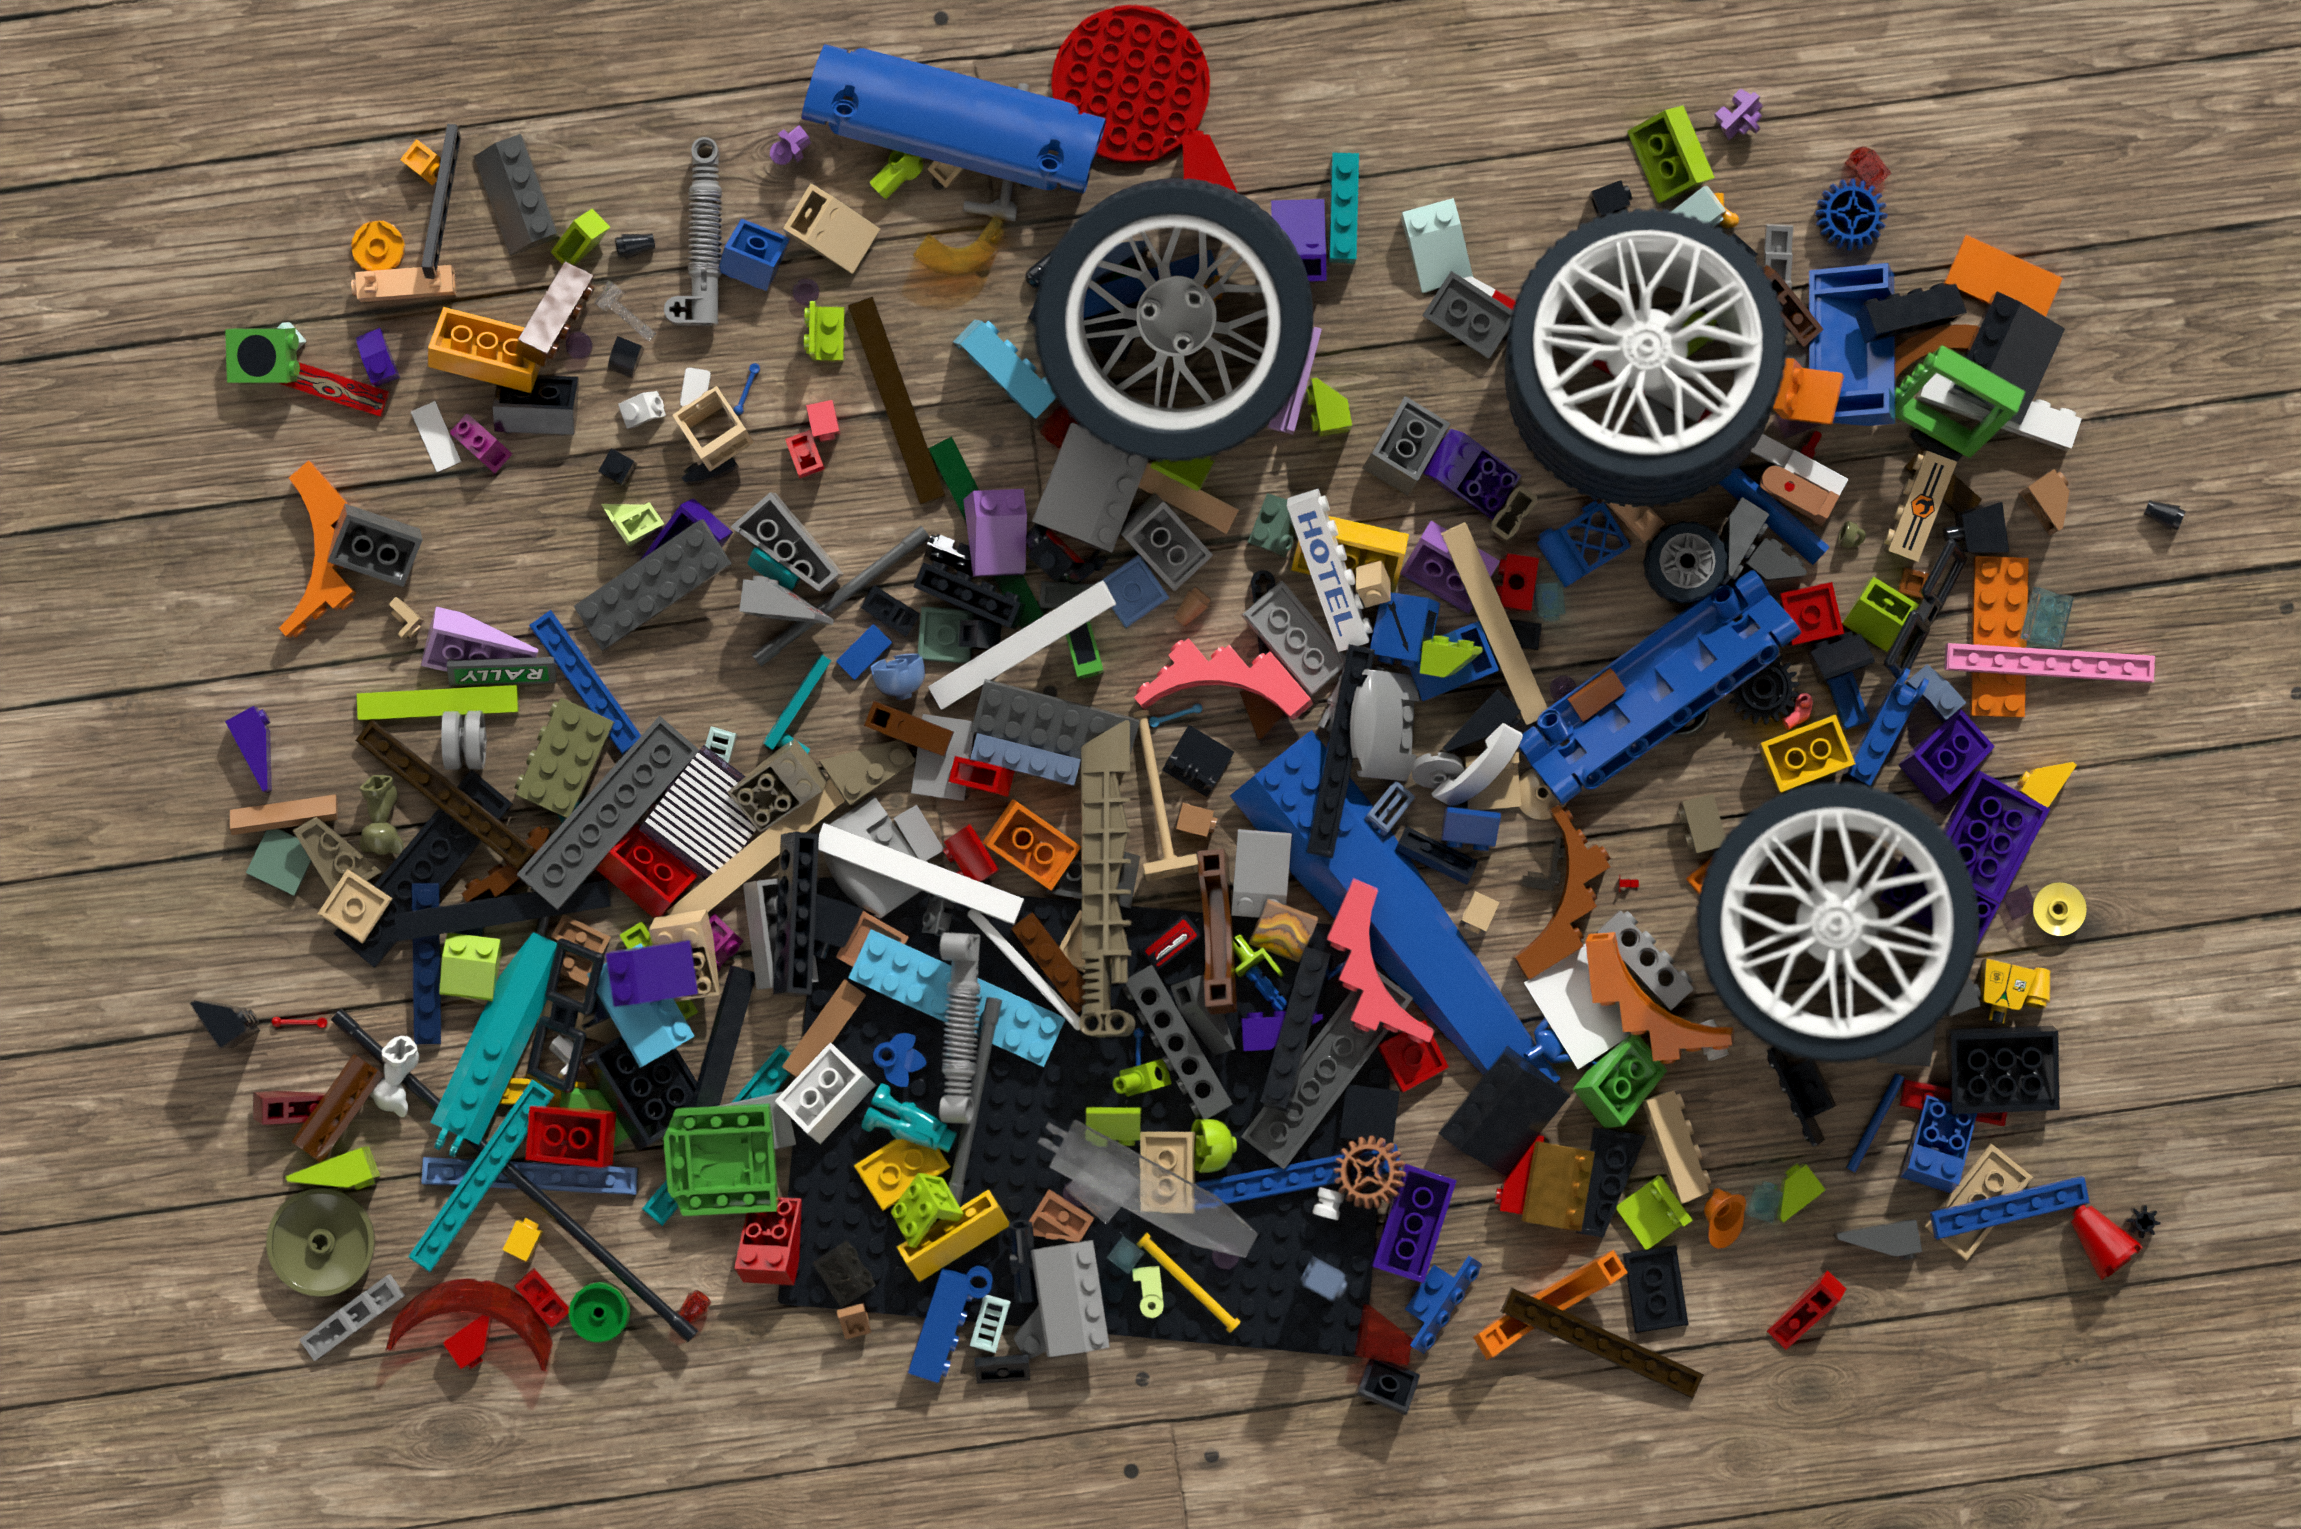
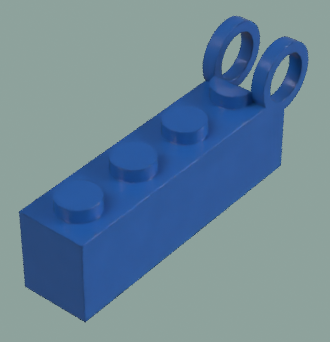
M1906 667L1898 679L1893 681L1853 754L1855 765L1846 768L1843 773L1844 776L1861 785L1871 786L1915 703L1919 701L1929 683L1928 679L1923 678L1916 690L1905 685L1904 683L1910 673V669Z
M975 1266L968 1271L967 1275L946 1268L941 1269L909 1366V1374L939 1383L941 1375L947 1376L951 1361L946 1359L949 1350L954 1352L959 1336H956L955 1332L957 1326L963 1327L967 1311L963 1310L966 1300L971 1302L972 1297H985L991 1290L993 1277L987 1268ZM974 1276H982L986 1279L987 1285L983 1288H975L971 1284L970 1279Z

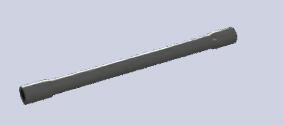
M920 525L903 538L898 545L825 599L816 608L828 615L906 554L913 552L930 539V536ZM797 621L751 655L762 667L816 623Z
M993 997L986 998L982 1018L983 1024L976 1054L977 1059L975 1060L976 1073L972 1076V1085L969 1088L971 1093H968V1097L972 1098L974 1104L973 1118L969 1124L962 1123L951 1181L948 1184L959 1207L961 1206L964 1180L995 1028L998 1024L1002 1005L1001 999Z

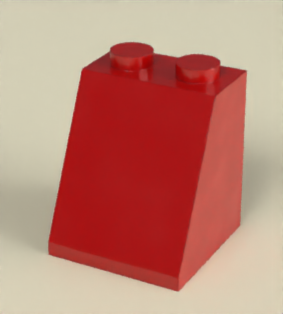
M1200 130L1189 131L1188 135H1183L1184 179L1208 181V183L1219 184L1238 193L1210 135L1204 134V131Z

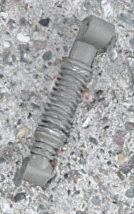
M701 137L695 140L691 148L692 166H695L692 168V172L695 173L692 175V179L695 181H692V186L689 188L688 193L689 200L697 201L688 204L692 207V209L688 210L692 213V215L688 216L692 218V221L688 222L692 224V227L688 228L692 230V233L688 234L692 236V239L688 240L692 242L688 246L692 248L688 252L692 254L688 258L692 260L688 264V275L692 278V296L671 297L664 306V313L667 319L672 324L678 326L718 325V278L722 275L718 265L721 261L719 258L722 257L719 253L722 251L719 247L722 245L719 241L722 239L719 235L722 233L719 229L722 227L720 224L722 221L720 218L722 215L720 212L722 209L720 206L722 203L720 200L722 188L719 186V182L715 181L719 179V175L715 174L719 172V169L715 167L719 166L720 152L718 146L711 138ZM703 146H709L713 151L710 157L701 158L698 154L699 150ZM687 302H692V320H687L685 312H681L680 317H676L672 310H675L677 305H680L683 310H687Z
M944 933L940 942L942 959L952 961L951 981L947 984L946 994L950 995V998H946L949 1004L945 1005L949 1007V1010L945 1011L949 1013V1016H945L948 1022L944 1023L948 1025V1028L944 1029L948 1034L943 1035L947 1037V1040L943 1041L947 1044V1046L943 1047V1049L947 1050L943 1055L950 1056V1058L942 1059L946 1062L942 1063V1072L945 1074V1078L948 1079V1082H945V1085H948V1089H944L947 1095L942 1097L939 1108L941 1121L948 1123L969 1124L972 1121L974 1112L973 1100L971 1097H968V1093H971L968 1087H971L972 1083H968V1080H972V1076L976 1073V1063H972L969 1060L977 1059L973 1057V1054H977L974 1048L978 1047L974 1045V1042L978 1041L974 1038V1036L978 1035L975 1030L979 1029L975 1026V1024L979 1023L975 1018L979 1017L976 1012L980 1011L976 1008V1006L980 1005L976 1000L980 999L977 994H981V986L978 983L980 935Z

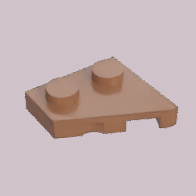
M1049 1189L1029 1222H1032L1034 1236L1080 1242L1094 1217Z

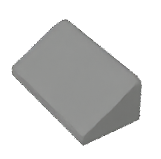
M917 805L894 817L895 822L918 859L926 862L943 852L942 849L944 848Z

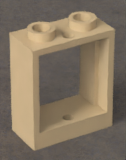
M717 386L704 392L699 398L683 406L672 415L709 471H712L754 443ZM723 407L735 426L702 448L690 431V428Z

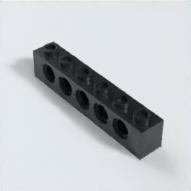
M796 831L781 834L773 995L793 997L812 995L819 834Z

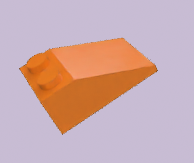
M1014 799L1008 804L982 842L1049 890L1053 889L1081 849L1079 844Z

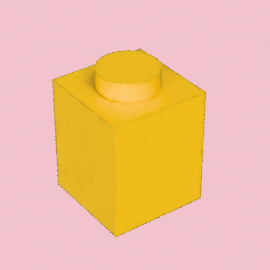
M525 1218L524 1221L517 1220L502 1250L524 1261H529L543 1233L542 1230L538 1229L540 1224L528 1218Z

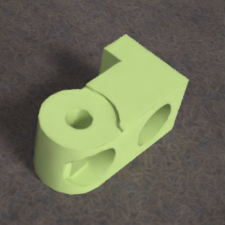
M1159 1266L1132 1268L1134 1281L1141 1280L1142 1284L1141 1312L1149 1318L1159 1316L1163 1311Z

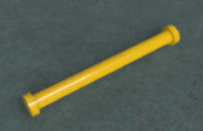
M1146 1233L1136 1245L1148 1251L1227 1326L1226 1330L1231 1333L1241 1321L1238 1318L1234 1319L1150 1240L1151 1236Z

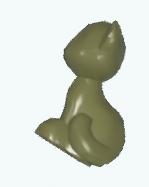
M373 775L360 787V792L367 801V811L372 820V823L365 826L360 838L361 850L364 852L372 851L378 855H384L389 852L401 854L404 848L403 841L398 836L396 828L387 823L391 808L397 802V789L393 785L392 777Z

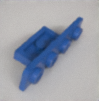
M1468 1255L1455 1277H1452L1436 1265L1432 1266L1424 1283H1421L1405 1308L1406 1311L1424 1322L1410 1346L1423 1354L1433 1346L1436 1335L1448 1323L1451 1312L1463 1300L1465 1291L1470 1283L1478 1277L1482 1266L1480 1262Z

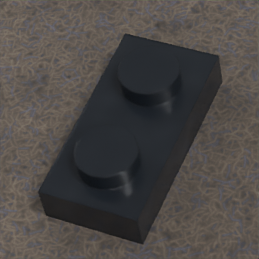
M1029 1355L975 1358L977 1384L1030 1381Z

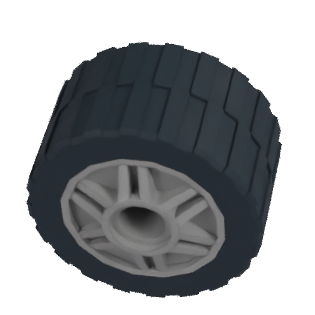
M1681 521L1677 524H1671L1661 530L1652 539L1649 547L1646 548L1645 559L1643 560L1645 578H1647L1651 589L1668 602L1679 604L1695 603L1715 591L1724 579L1723 576L1727 570L1725 546L1718 538V535L1706 525L1693 521ZM1680 557L1689 559L1691 564L1689 569L1681 566Z

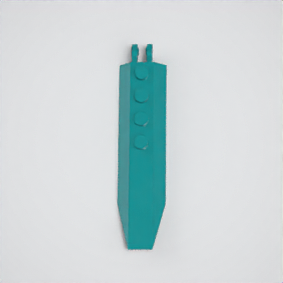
M533 932L499 976L496 982L493 1001H487L430 1122L443 1128L434 1145L435 1149L440 1150L444 1146L449 1131L458 1135L450 1148L449 1155L452 1157L457 1155L464 1139L478 1145L480 1144L547 1002L545 992L557 945L556 942Z

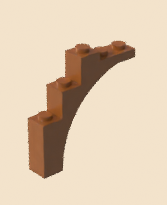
M1556 804L1548 809L1562 832L1565 845L1566 876L1560 902L1548 925L1540 935L1513 956L1528 980L1584 947L1581 942L1584 939L1581 931L1576 925L1572 927L1570 923L1597 907L1594 902L1597 900V896L1590 886L1585 887L1584 883L1610 868L1607 861L1611 860L1605 848L1603 846L1599 848L1597 844L1586 848L1584 844L1588 841L1580 829L1575 830L1571 823L1574 820L1572 814L1566 806L1562 808L1560 804Z

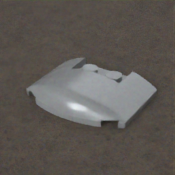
M1366 669L1362 675H1367L1363 686L1357 687L1355 691L1350 721L1353 758L1358 757L1362 771H1357L1358 777L1407 781L1412 770V764L1417 756L1412 754L1414 702H1420L1415 681L1412 675Z
M874 795L830 824V826L917 858ZM823 853L832 877L844 894L858 907L874 913V916L881 919L922 891Z

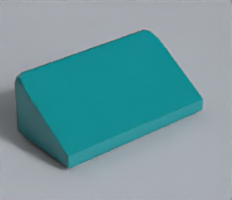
M754 547L747 562L751 568L764 577L779 581V586L788 588L791 591L794 590L801 579L762 549Z

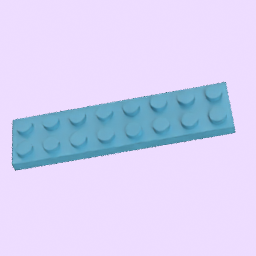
M870 929L848 978L941 1021L948 1022L945 1016H949V1013L945 1011L949 1010V1007L945 1005L949 1004L946 998H950V995L946 994L947 984L951 981V965ZM978 978L981 994H977L980 999L976 1000V1002L980 1003L979 1006H976L980 1010L976 1012L979 1017L975 1018L979 1022L975 1024L979 1028L975 1030L978 1033L977 1037L980 1038L986 998L1001 999L1002 1005L992 1044L1044 1067L1066 1018Z

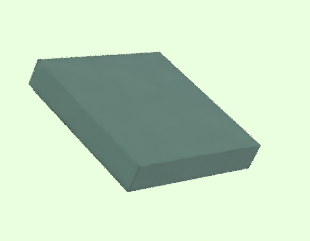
M921 607L918 654L920 657L922 656L923 661L962 664L971 661L972 649L958 647L960 620H974L975 613L961 609Z
M280 829L266 830L246 873L296 896L312 861L297 837Z

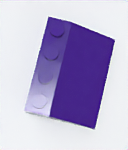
M1982 771L1973 772L1943 831L1953 842L1964 860L1975 892L1997 903H2001L2050 809Z

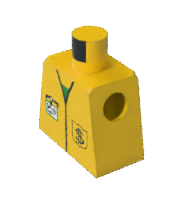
M1982 959L1980 984L1982 999H1980V1002L1992 1005L1989 1021L2004 1024L2007 1009L2021 1010L2036 975V970L1991 959Z

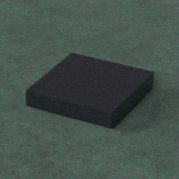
M1348 1084L1345 1090L1339 1137L1358 1140L1359 1137H1364L1368 1141L1369 1136H1374L1376 1142L1383 1138L1386 1140L1385 1144H1393L1400 1091Z

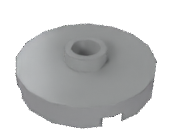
M1438 752V756H1431V753L1424 754L1412 764L1413 780L1417 784L1431 789H1436L1447 780L1448 776L1457 779L1465 771L1462 759L1446 752Z

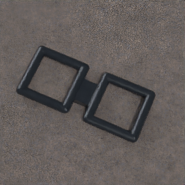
M1949 539L1945 543L1921 589L1924 600L1919 610L1909 612L1884 660L1885 667L1896 679H1898L1905 667L1910 669L1930 632V626L1938 611L1942 609L1967 561V556L1953 539ZM1951 555H1953L1955 561L1938 594L1935 595L1933 590ZM1914 626H1916L1919 630L1899 666L1896 660Z
M564 938L557 941L545 992V998L553 1002L550 1017L541 1016L539 1018L527 1075L566 1093L574 1091L586 1041V1033L575 1028L578 1013L588 1016L593 1011L605 960L602 953ZM566 951L593 961L583 1003L557 992ZM548 1029L575 1039L565 1080L539 1070Z

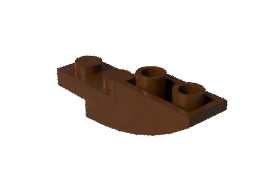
M539 826L527 834L529 838L525 841L535 848L537 852L551 837L552 832L548 827L542 829ZM503 859L506 863L504 867L500 863L487 871L488 877L481 881L479 878L472 880L465 885L466 890L461 894L466 902L474 901L490 890L495 897H500L521 881L517 876L519 870Z

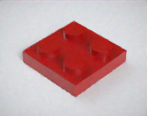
M1832 582L1779 594L1782 608L1795 621L1801 631V634L1790 642L1791 646L1844 634Z
M1426 1020L1420 1021L1421 1023L1428 1026ZM1401 1031L1378 1044V1048L1400 1092H1405L1449 1068L1433 1035L1430 1042L1423 1040L1421 1044L1409 1039V1033Z

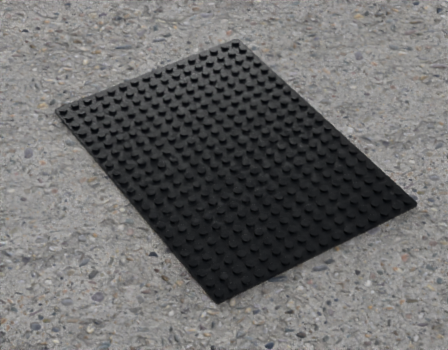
M822 877L818 880L817 894L857 906L844 894L834 878ZM922 890L881 919L877 918L908 936L909 938L905 945L952 966L951 960H943L941 957L940 942L942 937L931 933H922V919L927 911L929 902L928 892ZM1015 895L1023 898L1024 902L1014 925L981 913L1071 1008L1011 928L1033 912L1060 947L1079 910L1082 911V901ZM955 903L954 909L945 907L944 912L952 914L948 933L980 935L979 979L1064 1017L968 916L970 908ZM1131 906V908L1120 907L1122 920L1131 921L1130 926H1124L1128 948L1131 950V956L1128 957V978L1150 965L1153 966L1141 950L1185 914L1202 933V936L1157 971L1154 967L1177 1007L1171 985L1205 974L1203 912ZM863 909L864 912H866V913L870 914L871 916L875 917V916H874V915H875L874 913L869 912V911ZM1232 915L1233 941L1239 948L1241 946L1235 937L1242 935L1254 952L1261 949L1249 944L1257 921L1260 918ZM1317 923L1307 948L1331 954L1334 959L1331 967L1332 971L1346 960V956L1349 955L1351 950L1346 948L1344 952L1330 946L1332 941L1327 940V936L1333 924ZM831 944L827 959L815 956L819 982H812V995H807L803 1036L844 979L865 993L866 996L832 1044L875 1084V1087L821 1144L807 1134L796 1122L794 1124L796 1145H792L787 1198H801L799 1264L794 1285L779 1284L778 1302L784 1305L838 1310L863 1304L866 1312L926 1318L941 1269L920 1282L917 1280L897 1247L904 1243L906 1239L891 1214V1210L896 1203L882 1211L854 1165L896 1139L891 1135L890 1130L886 1128L875 1127L872 1131H865L861 1128L869 1107L880 1111L890 1118L900 1120L897 1114L871 1104L881 1083L890 1087V1095L901 1104L904 1102L915 1103L917 1108L941 1121L939 1114L940 1102L942 1097L947 1095L944 1089H948V1085H945L948 1079L945 1078V1074L942 1072V1063H946L942 1059L950 1058V1056L943 1055L947 1051L943 1049L944 1046H947L943 1042L947 1040V1037L943 1035L948 1034L944 1030L948 1028V1025H945L944 1021L849 979L848 977L853 967L836 958L841 947ZM1266 951L1284 976L1280 978L1266 959H1263L1256 966L1263 972V977L1266 976L1278 990V995L1283 996L1289 1004L1301 959L1297 962ZM1234 953V966L1236 969L1241 964V961ZM1374 961L1376 970L1398 986V984L1386 974V972L1381 968V966L1376 961ZM1111 963V1010H1120L1130 1014L1135 1020V1029L1141 1028L1144 1031V1036L1141 1038V1065L1162 1059L1166 1056V1053L1162 1046L1156 1048L1149 1036L1153 1032L1148 1023L1142 1024L1135 1012L1140 1009L1135 999L1130 1002L1122 989L1126 984L1112 983ZM1077 970L1081 976L1085 975L1083 972ZM1341 971L1327 981L1316 1014L1322 1015L1323 1019L1311 1026L1305 1051L1351 992V990L1343 987V981L1339 980ZM1235 972L1237 1012L1224 1013L1236 1049L1214 1055L1182 1016L1232 1103L1231 1106L1208 1119L1224 1123L1230 1130L1232 1137H1235L1237 1143L1236 1152L1232 1153L1231 1160L1221 1170L1214 1172H1199L1195 1170V1183L1279 1167V1165L1241 1137L1264 1107L1260 1101L1276 1049L1274 1047L1271 1050L1243 1051L1241 1019H1246L1247 1013L1263 1012V1018L1274 1017L1273 1012H1276L1271 1006L1270 1000L1267 1001L1255 987V982H1251L1246 973L1239 977ZM1147 989L1142 992L1141 1000L1146 1005H1152L1156 1002L1157 995L1153 990ZM1288 1005L1282 1011H1287ZM1082 1010L1077 1013L1079 1017L1082 1015ZM1158 1013L1154 1019L1155 1025L1162 1029L1168 1027L1170 1017L1166 1013ZM1123 1016L1116 1020L1115 1026L1117 1030L1122 1029L1125 1024ZM1097 1017L1090 1021L1089 1027L1091 1031L1096 1030L1099 1025ZM1067 1019L1064 1021L1044 1067L992 1044L964 1180L961 1206L989 1190L1010 1224L1016 1220H1026L1029 1222L1050 1189L1094 1217L1080 1242L1093 1241L1107 1334L1358 1358L1364 1356L1373 1269L1371 1264L1374 1257L1378 1208H1376L1374 1202L1371 1209H1366L1364 1202L1360 1207L1354 1205L1355 1199L1351 1202L1345 1199L1348 1194L1347 1192L1338 1208L1340 1211L1338 1220L1313 1214L1314 1205L1319 1204V1197L1317 1195L1319 1187L1339 1192L1344 1183H1335L1195 1210V1213H1140V1140H1135V1145H1119V1140H1108V1145H1092V1140H1086V1108L1140 1107V1132H1191L1195 1120L1203 1119V1117L1197 1118L1189 1105L1193 1102L1189 1093L1183 1095L1176 1081L1180 1077L1174 1069L1170 1072L1168 1069L1171 1079L1170 1085L1131 1096H1126L1125 1093L1119 1094L1113 1087L1114 1079L1120 1076L1119 1072L1121 1070L1135 1067L1136 1038L1133 1034L1134 1031L1125 1037L1097 1038L1083 1033L1081 1029L1076 1030ZM1389 1030L1381 1042L1393 1036L1394 1032ZM901 1033L916 1036L912 1048L920 1052L927 1062L923 1068L914 1072H908L909 1083L907 1087L896 1086L886 1079L884 1069L880 1068L873 1058L874 1050L879 1044L890 1042L896 1035ZM974 1036V1038L978 1040L977 1042H974V1045L978 1046L980 1038ZM1172 1036L1168 1040V1047L1171 1051L1178 1052L1183 1048L1184 1042L1181 1037ZM1378 1046L1350 1081L1349 1085L1389 1090L1390 1070ZM885 1050L882 1053L883 1060L889 1061L892 1058V1053ZM1187 1059L1183 1061L1181 1069L1184 1074L1192 1075L1197 1070V1064L1194 1060ZM1156 1067L1155 1076L1161 1081L1162 1072L1159 1067ZM1204 1082L1197 1084L1195 1087L1196 1096L1206 1098L1210 1094V1086ZM1346 1088L1289 1164L1342 1155L1341 1150L1343 1148L1351 1151L1349 1147L1350 1141L1355 1142L1359 1146L1358 1140L1339 1137ZM942 1122L948 1125L947 1129L957 1133L949 1152L939 1149L950 1165V1168L937 1177H942L947 1186L951 1181L962 1123ZM1371 1183L1367 1188L1363 1187L1360 1193H1376L1380 1190V1186ZM1008 1226L943 1268L965 1275L975 1266L987 1268L993 1277L992 1287L987 1295L1010 1301L1004 1325L1021 1326L1026 1322L1032 1310L1038 1306L1039 1301L1016 1303L1014 1275L1011 1274L1010 1265L1011 1242ZM1146 1233L1151 1236L1150 1240L1234 1319L1238 1318L1241 1321L1231 1333L1226 1330L1227 1326L1148 1251L1136 1245ZM1034 1236V1248L1036 1249L1074 1243V1241H1066L1065 1239L1058 1238L1055 1240ZM1312 1256L1340 1270L1345 1275L1344 1280L1347 1282V1285L1340 1297L1335 1295L1334 1299L1331 1300L1301 1282L1300 1279ZM1159 1266L1163 1296V1311L1159 1316L1149 1318L1141 1312L1142 1284L1141 1280L1134 1281L1132 1268ZM974 1276L970 1279L971 1284L975 1288H983L987 1285L986 1279L982 1276ZM972 1297L971 1302L966 1300L963 1308L964 1311H967L965 1321L977 1322L983 1297ZM987 1303L986 1307L1002 1312L1003 1307ZM986 1313L983 1317L999 1322L1000 1317Z

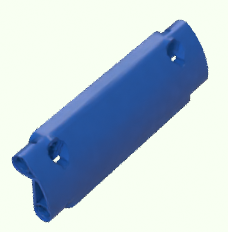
M824 44L813 71L801 117L803 120L826 125L828 122V126L833 133L847 138L1043 190H1053L1060 183L1061 188L1084 194L1086 191L1091 165L1106 124V118L1084 112L1082 115L1079 114L1078 108L1069 102L865 48H859L848 53L846 49ZM850 96L853 98V102L845 100L843 97ZM1049 150L1058 152V156L1048 154Z
M1753 569L1733 582V587L1720 585L1711 594L1695 602L1543 711L1538 717V727L1535 728L1533 726L1522 734L1523 737L1518 748L1562 805L1582 792V786L1585 789H1595L1772 663L1779 654L1777 646L1782 648L1801 634L1795 621L1769 594L1763 581ZM1741 614L1743 618L1735 623L1733 619ZM1611 668L1626 689V692L1583 722L1567 699ZM1568 738L1570 742L1562 747L1560 743Z

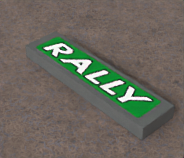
M554 657L447 660L449 686L556 683L557 679Z

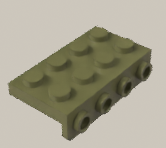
M560 698L559 702L555 701L551 706L548 714L551 719L548 726L541 728L537 737L540 743L536 751L532 750L526 761V765H529L525 775L521 774L519 776L515 789H517V796L568 818L580 800L615 722Z

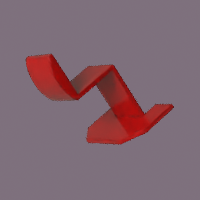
M1619 874V892H1621V887H1639V879H1621Z

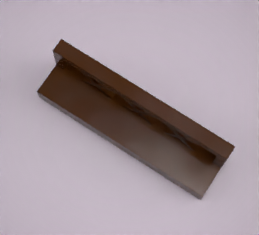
M353 1054L291 1142L322 1163L384 1074Z

